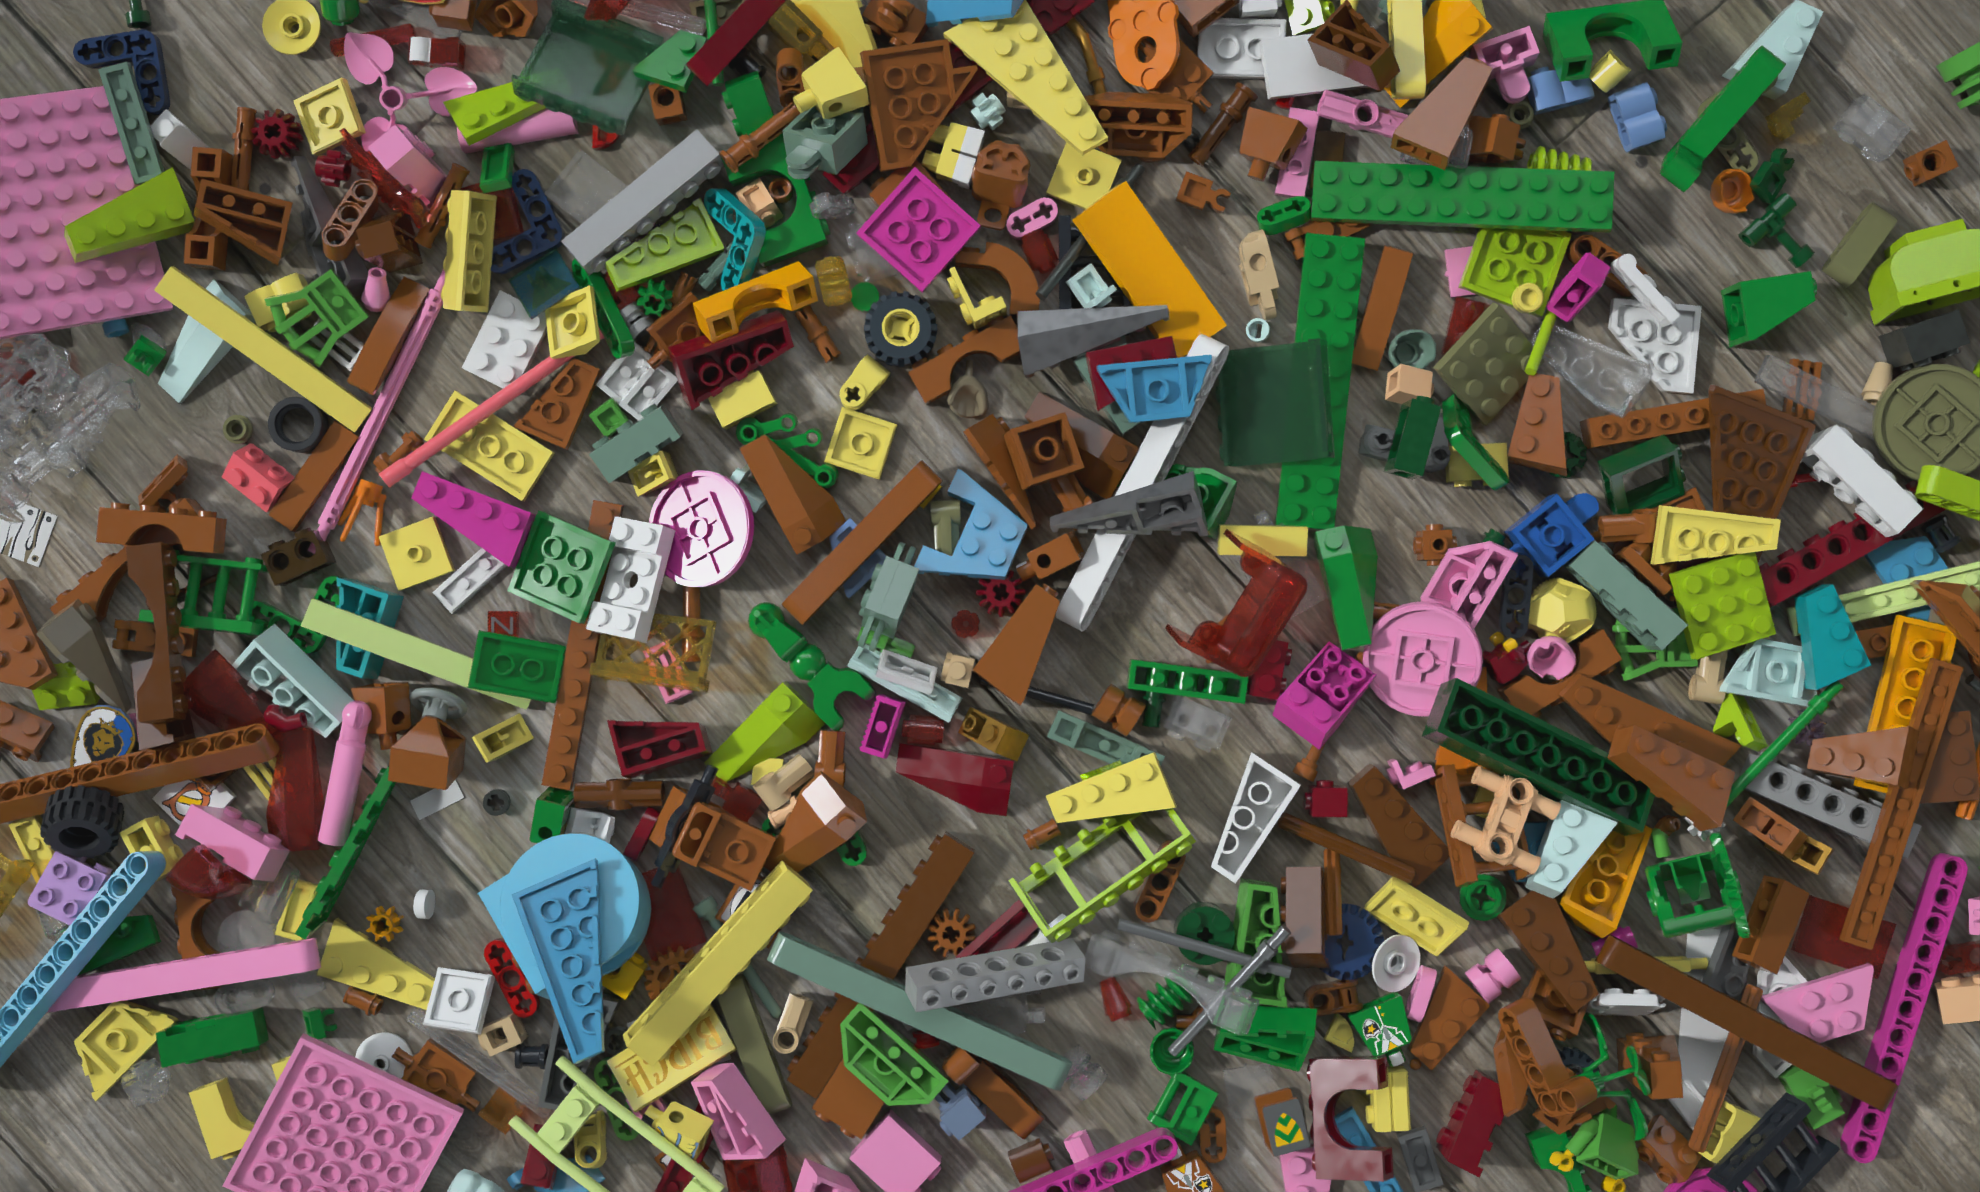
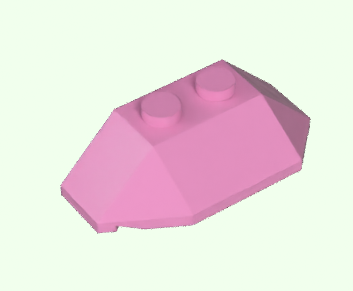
M1492 541L1448 549L1421 595V602L1438 603L1453 609L1462 615L1474 629L1516 560L1518 553Z

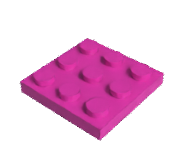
M914 167L856 234L923 293L978 232L981 225Z

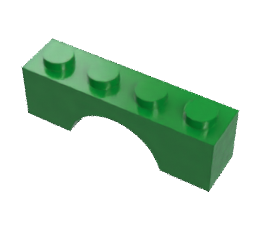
M1548 1126L1525 1133L1534 1162L1541 1169H1550L1561 1173L1566 1180L1568 1192H1592L1588 1184L1584 1185L1581 1175L1585 1174L1583 1165L1576 1161V1157H1572L1574 1166L1568 1172H1564L1558 1169V1166L1550 1163V1156L1553 1152L1560 1151L1565 1153L1567 1150L1565 1146L1573 1138L1569 1130L1559 1135Z

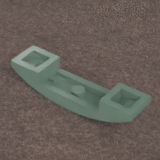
M1060 710L1057 711L1047 734V737L1073 749L1075 748L1116 767L1155 752ZM1155 752L1161 766L1165 756Z

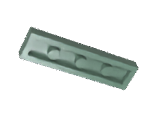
M124 62L98 69L135 185L143 184L165 171L131 63Z

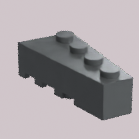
M603 992L604 1037L623 999L618 995ZM556 1014L538 1107L556 1110L573 1087L577 1085L572 1078L556 1065L558 1059L563 1055L573 1063ZM596 1056L574 1065L587 1075Z

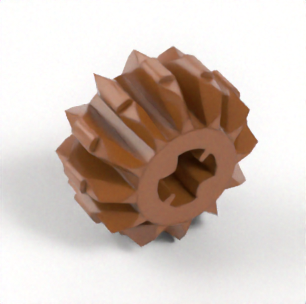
M944 908V919L936 913L933 919L937 924L929 923L927 927L928 930L935 932L927 937L928 942L938 940L933 950L937 952L941 947H944L943 957H948L950 949H953L956 957L960 953L959 947L964 950L969 945L966 941L972 942L976 939L975 935L967 933L976 929L975 924L965 925L970 919V915L967 913L961 919L958 918L960 914L959 908H955L954 916H950L948 908ZM948 926H952L953 930H959L960 933H956L955 939H951L950 935L944 934V932H947Z

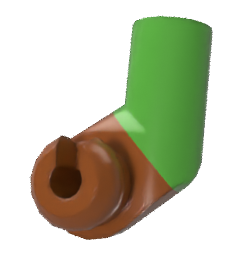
M1666 815L1661 817L1652 829L1651 837L1657 858L1671 855L1668 838L1673 832L1678 831L1681 826L1680 820L1675 816Z

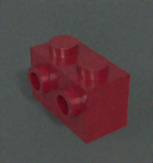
M1256 637L1246 694L1274 700L1279 698V694L1282 695L1287 682V678L1282 677L1284 666L1290 665L1292 649L1288 648L1289 642Z

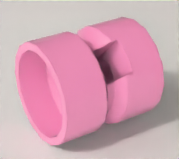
M1495 949L1484 958L1485 963L1483 965L1477 963L1465 972L1468 980L1488 1004L1502 994L1501 989L1503 987L1509 989L1521 980L1516 969L1499 949Z

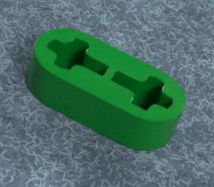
M1295 196L1261 209L1257 214L1259 230L1262 229L1265 235H1275L1307 223L1311 219L1312 213L1310 201L1306 197Z

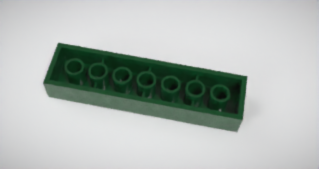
M1458 678L1441 683L1422 737L1501 776L1510 775L1514 778L1527 779L1536 787L1538 794L1553 801L1559 802L1563 800L1614 820L1618 823L1612 830L1623 836L1644 831L1655 795L1650 792V788L1641 780L1636 781L1608 759L1609 753Z

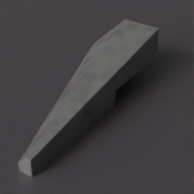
M294 156L291 160V167H295L300 181V185L295 186L296 193L303 196L305 210L300 212L308 256L312 257L317 270V274L312 276L313 281L332 268L353 296L356 297L362 294L368 278V270L355 247L350 255L342 261H333L325 256L322 231L335 210L306 157ZM341 241L331 242L334 245L342 243Z
M1168 306L1018 311V342L1025 378H1031L1035 372L1047 367L1053 369L1059 366V362L1073 356L1079 358L1087 352L1095 351L1120 341V337L1135 330L1138 333L1146 330V326L1162 319L1164 321L1170 320Z
M1193 471L1050 517L1052 532H1058L1059 528L1078 529V533H1087L1088 529H1105L1106 534L1151 535L1154 530L1171 531L1172 535L1180 536L1181 531L1198 532L1199 536L1208 535L1201 492Z

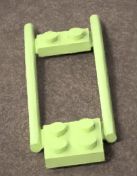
M564 1055L558 1059L556 1065L572 1078L577 1085L573 1087L539 1132H535L517 1115L508 1123L549 1161L588 1191L610 1192L560 1154L601 1104L695 1176L683 1192H722L725 1188L704 1167L607 1094Z

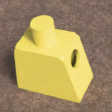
M839 47L832 50L802 73L805 91L793 97L800 113L815 106L824 119H830L869 104L866 85Z

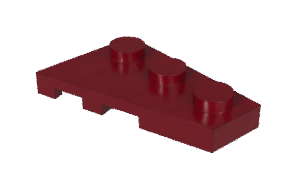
M1172 336L1087 352L1085 357L1097 411L1115 402V399L1097 372L1096 366L1177 358Z

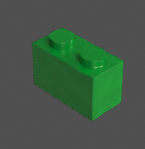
M758 70L725 82L726 91L722 92V96L727 109L733 108L736 119H733L732 122L738 137L751 134L774 116Z

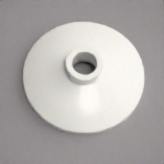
M1399 934L1387 938L1379 946L1372 962V975L1374 981L1381 989L1388 992H1397L1406 988L1414 980L1420 966V950L1417 943L1412 938Z
M381 1032L364 1040L359 1046L355 1058L379 1068L377 1060L382 1059L386 1065L385 1068L379 1069L401 1079L406 1066L392 1058V1055L398 1047L413 1056V1053L408 1043L400 1036L389 1032Z

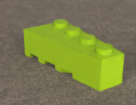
M172 167L66 225L64 237L74 262L78 263L188 233L193 228L195 221Z

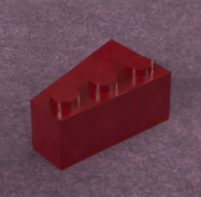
M607 720L621 775L628 779L713 754L706 728L699 722Z
M1475 1070L1473 1076L1469 1075L1464 1082V1093L1460 1101H1456L1450 1110L1449 1116L1451 1119L1447 1127H1442L1439 1131L1436 1147L1449 1163L1480 1178L1483 1169L1478 1167L1484 1150L1490 1152L1493 1143L1488 1140L1495 1126L1501 1125L1504 1112L1498 1080Z

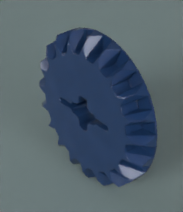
M1347 903L1342 904V935H1327L1328 940H1325V957L1329 958V968L1319 969L1330 977L1340 980H1355L1371 972L1374 955L1379 946L1384 942L1383 932L1376 918L1360 906ZM1347 925L1349 940H1353L1354 945L1348 946L1344 959L1342 945L1337 944V939H1342Z

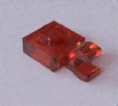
M716 776L711 784L715 787L713 794L725 800L722 804V809L745 822H748L762 801L759 794L740 782H737L735 787L732 788L728 783Z

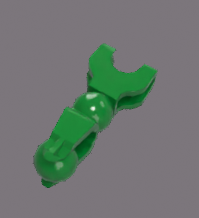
M763 602L752 608L748 617L750 630L757 637L767 639L783 661L786 663L789 661L790 670L796 677L808 681L807 685L814 693V711L831 729L840 731L844 727V719L834 706V700L838 694L844 691H853L863 700H871L877 695L874 687L859 672L848 667L836 668L829 661L826 663L822 650L816 645L808 644L806 637L785 621L783 611L776 604Z

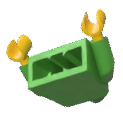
M1617 1105L1609 1110L1606 1108L1600 1111L1598 1115L1592 1116L1591 1119L1582 1123L1576 1134L1565 1146L1567 1148L1565 1153L1560 1151L1553 1152L1550 1156V1163L1558 1166V1169L1568 1172L1573 1169L1574 1161L1572 1157L1575 1155L1577 1162L1607 1175L1601 1182L1603 1190L1607 1192H1624L1626 1185L1623 1180L1628 1179L1630 1176L1638 1175L1639 1153L1634 1140V1129L1631 1125L1617 1119Z

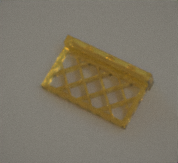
M654 613L652 620L654 629L649 632L647 642L656 634H659L665 642V645L655 653L651 651L647 643L638 641L626 650L619 640L622 637L611 635L612 638L609 639L610 635L601 634L596 663H591L589 674L605 680L708 693L710 681L706 680L717 622L714 620ZM670 623H676L681 632L669 641L662 630ZM698 626L707 627L705 638L696 644L689 633ZM686 637L692 648L680 657L673 645ZM616 643L622 654L613 661L605 660L607 649ZM643 646L649 657L641 664H636L630 655ZM669 649L676 658V661L668 667H662L657 658ZM695 653L701 659L699 671L689 670L684 663Z

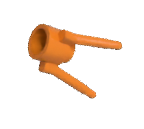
M363 479L360 480L352 498L337 522L339 526H342L349 516L340 537L341 542H344L350 533L362 504L373 507L376 502L375 546L380 545L379 536H381L383 508L387 497L381 494L383 486Z

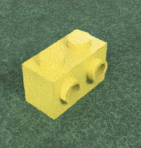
M159 815L145 818L119 833L130 854L140 851H159L163 854L166 861L165 870L156 881L162 880L186 866L183 861L184 854L182 850L173 843L169 835V826L163 819H160Z

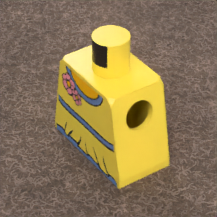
M671 1102L665 1112L650 1105L642 1117V1121L654 1127L655 1131L695 1161L704 1149L714 1122L711 1118L677 1102Z

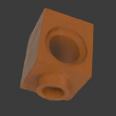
M656 83L648 85L654 118L659 126L688 120L682 91ZM664 95H674L672 104L668 106L661 105V99Z
M1947 140L1902 160L1905 165V175L1912 181L1914 187L1959 167ZM1924 159L1930 161L1932 165L1931 171L1924 166Z

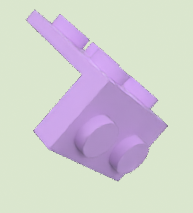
M55 851L31 893L28 905L71 925L112 876L111 872L113 869L97 862L92 866L85 862L87 857L76 858Z

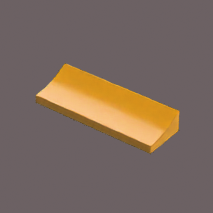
M1127 181L1112 188L1072 219L1133 306H1168L1170 320L1164 321L1162 319L1147 325V327L1156 339L1172 336L1177 358L1185 357L1189 353L1194 341L1200 334L1211 337L1227 326Z
M1901 615L1895 616L1867 732L1907 727L1909 725L1930 658L1951 663L1957 638L1947 626ZM1854 780L1853 784L1854 786L1887 793L1889 787L1861 780Z

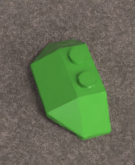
M858 1003L840 1024L844 1066L888 1106L930 1104L948 1083L949 1080L927 1056L869 1007Z

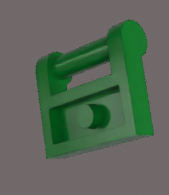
M1183 1071L1181 1074L1170 1075L1171 1078L1154 1111L1151 1110L1149 1112L1147 1120L1158 1127L1169 1129L1175 1137L1191 1146L1208 1117L1219 1092ZM1183 1083L1188 1088L1171 1121H1169L1164 1115L1178 1088Z

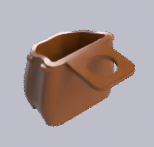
M997 140L984 147L978 153L977 162L972 170V196L976 200L981 201L977 217V223L981 227L999 231L1003 230L1006 225L1009 209L1018 208L1023 204L1031 165L1020 145L1006 144ZM989 209H995L1001 213V219L997 222H989L984 214Z

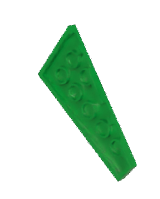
M389 766L387 769L382 767L374 782L378 784L373 794L369 793L361 807L363 812L350 828L346 843L333 854L329 862V866L332 868L328 875L323 876L315 890L317 895L313 902H310L302 916L303 920L295 935L307 939L326 923L397 783L388 781Z

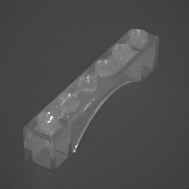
M1104 930L1103 933H1092L1084 955L1086 969L1104 977H1118L1131 972H1146L1168 978L1194 996L1205 1010L1212 1024L1237 1035L1248 1034L1260 1000L1251 997L1253 992L1239 986H1236L1234 990L1225 986L1226 981L1214 975H1209L1206 978L1198 974V968L1185 963L1178 966L1171 963L1172 957L1163 953L1156 952L1155 955L1145 952L1146 946L1134 941H1130L1129 944L1119 940L1121 936L1114 932Z

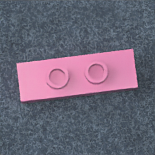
M1292 107L1289 110L1288 117L1299 120L1308 129L1287 168L1278 171L1274 195L1290 198L1295 196L1305 197L1319 117L1317 116V111Z

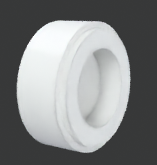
M420 889L416 893L413 909L417 918L430 919L435 909V894L433 890Z

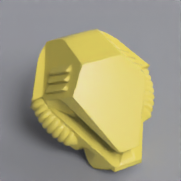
M1559 577L1549 579V581L1546 580L1534 589L1531 596L1528 629H1533L1538 633L1539 638L1557 636L1569 643L1588 631L1594 624L1597 615L1595 599L1586 588ZM1523 609L1514 610V614L1516 615V611L1522 613ZM1515 618V623L1520 625L1521 623H1519Z

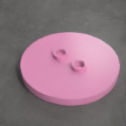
M1412 602L1388 611L1372 627L1371 645L1364 647L1363 665L1376 674L1375 679L1370 684L1373 692L1389 707L1412 716L1423 717L1430 715L1441 683L1458 678L1476 687L1482 671V648L1471 624L1453 609L1433 602Z

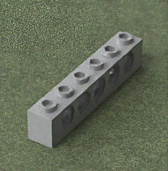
M1748 755L1739 777L1760 755ZM1777 757L1744 789L1869 844L1871 843L1883 803L1871 798L1867 802L1858 799V792L1846 787H1841V790L1830 787L1832 781L1815 775L1813 779L1803 775L1804 769L1788 763L1787 767L1777 764ZM1777 772L1780 780L1773 787L1770 783V778ZM1804 784L1807 791L1805 796L1800 799L1797 791ZM1831 796L1833 798V806L1826 810L1825 800ZM1858 807L1860 817L1854 822L1852 820V812ZM1913 822L1902 857H1909L1922 827L1921 825Z
M1068 938L1060 942H1046L906 967L905 992L915 1011L921 1012L1084 982L1085 956L1073 938Z

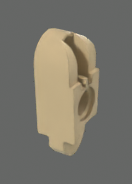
M1261 229L1248 233L1241 241L1239 246L1241 264L1239 268L1249 305L1258 304L1262 317L1266 321L1277 317L1274 300L1278 299L1277 289L1279 288V283L1267 237Z

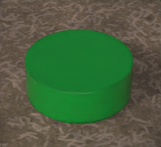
M869 282L858 283L853 287L850 294L853 306L861 312H869L871 305L880 298L877 288Z

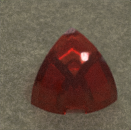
M204 844L193 847L166 876L167 882L180 892L191 897L206 900L232 897L253 885L245 874L229 865L223 866Z

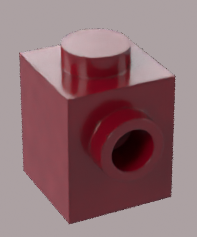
M1316 780V785H1308V792H1304V810H1308V814L1311 817H1347L1348 788L1334 785L1332 780Z

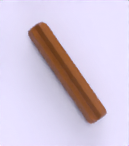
M1324 849L1326 934L1338 936L1342 935L1340 854L1330 849Z

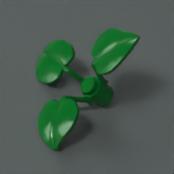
M1585 1012L1583 1019L1589 1025L1598 1042L1600 1057L1590 1066L1582 1068L1583 1073L1570 1078L1578 1076L1589 1078L1597 1089V1098L1624 1097L1634 1121V1140L1644 1139L1648 1135V1126L1643 1112L1630 1090L1625 1088L1623 1091H1600L1605 1088L1604 1082L1635 1073L1634 1076H1636L1645 1096L1651 1095L1649 1081L1645 1071L1641 1068L1642 1064L1639 1055L1632 1045L1627 1046L1626 1053L1632 1065L1631 1068L1603 1077L1599 1071L1593 1072L1600 1064L1609 1060V1055L1599 1022L1593 1014Z

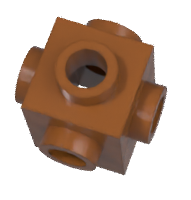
M1443 524L1426 525V530L1417 531L1416 537L1413 538V552L1417 554V561L1427 560V566H1439L1448 549L1457 547L1456 536H1452V530H1444ZM1436 539L1440 540V550H1436L1433 547V542Z

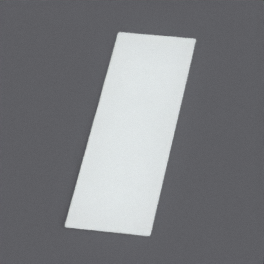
M1707 929L1687 934L1686 957H1706L1709 964L1721 929ZM1696 969L1684 973L1702 982L1706 970ZM1681 1007L1678 1044L1681 1069L1700 1093L1706 1096L1729 1031Z

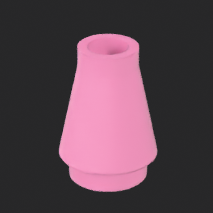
M375 267L368 271V278L361 300L366 309L372 312H382L391 296L386 279V271Z

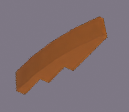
M1384 245L1358 328L1352 364L1378 371L1401 299L1413 252Z
M405 276L403 277L365 342L347 379L349 384L373 396L375 395L395 364L403 343L407 339L416 316L430 291L429 288Z

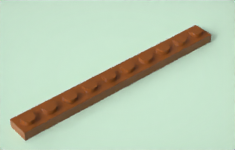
M593 500L588 531L609 539L614 518H622L624 505ZM611 557L594 599L596 602H600ZM590 612L585 624H579L571 620L541 784L544 786L572 790L600 640V633L586 629Z
M1930 658L1908 725L1919 730L1908 789L1888 787L1839 938L1842 941L1870 950L1873 949L1964 667L1935 658Z

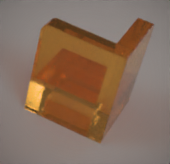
M501 1085L478 1115L506 1135L512 1129L508 1124L515 1115L521 1117L529 1104Z

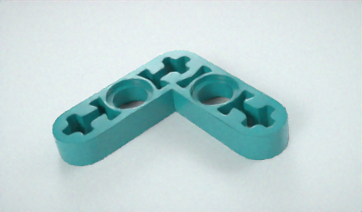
M724 188L709 189L704 196V206L707 212L734 235L721 276V287L724 291L751 280L765 239L766 229L764 222L728 190ZM734 210H735V212H736V222H735V223H734V221H733V211H734ZM742 250L744 251V254H745L744 264H743V262H742V260H741Z

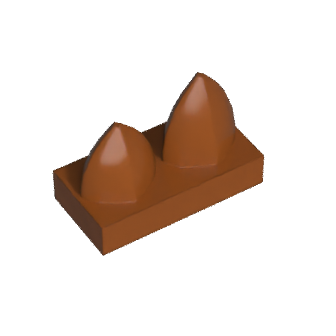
M1634 542L1627 547L1621 548L1613 557L1619 563L1623 562L1634 572V576L1641 583L1646 584L1657 597L1664 596L1672 588L1669 574L1676 572L1677 561L1652 564L1650 566L1648 563L1652 556L1653 542Z

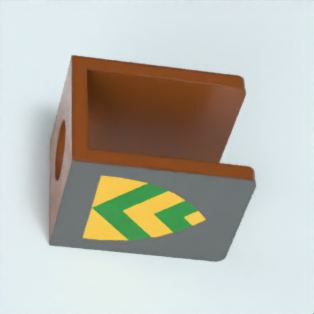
M1290 1088L1254 1097L1264 1142L1274 1157L1311 1147L1300 1101L1297 1097L1293 1098Z

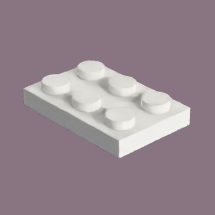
M500 290L462 368L501 388H505L528 371L547 333L545 312L542 311L532 318L523 301Z

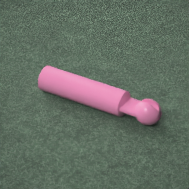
M352 701L342 711L343 721L340 737L336 742L318 841L323 844L344 846L349 837L366 750L365 739L368 724L372 718L370 707L363 701Z

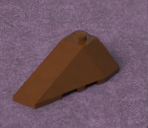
M1039 392L1024 417L1031 423L1065 412L1084 468L1074 473V475L1084 487L1104 499L1111 498L1133 462L1139 448Z

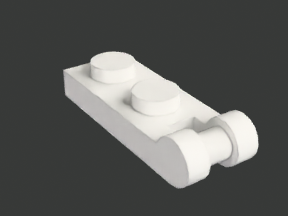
M1624 254L1611 263L1612 273L1662 327L1673 323L1680 316L1676 311V304L1669 297L1662 296L1658 292L1655 281L1650 276L1643 275L1636 268L1637 262L1633 255Z

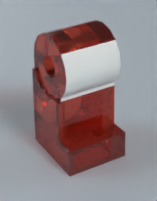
M447 37V39L409 38L408 63L430 68L449 67L464 70L466 44L459 37Z

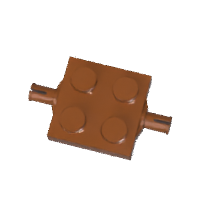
M1145 38L1141 42L1146 48L1141 43L1138 47L1146 55L1143 63L1152 60L1156 53V46L1154 47ZM1179 38L1180 50L1174 69L1161 82L1159 88L1148 92L1151 94H1169L1188 102H1193L1205 114L1208 109L1201 101L1209 109L1213 104L1201 92L1205 83L1215 73Z
M689 292L671 310H668L646 329L656 340L659 351L647 360L654 370L667 359L672 362L668 347L705 335L698 326L693 303L699 300L692 292Z
M428 1039L420 1052L414 1056H411L400 1047L392 1055V1058L406 1066L401 1078L402 1080L455 1105L460 1103L472 1112L481 1103L466 1093L469 1083L478 1070L433 1039Z

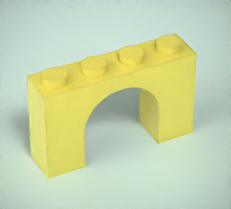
M291 1056L282 1058L271 1065L277 1081ZM227 1077L202 1085L189 1092L210 1158L214 1159L222 1156L223 1160L239 1155L240 1149L243 1148L255 1123L246 1119L238 1110Z

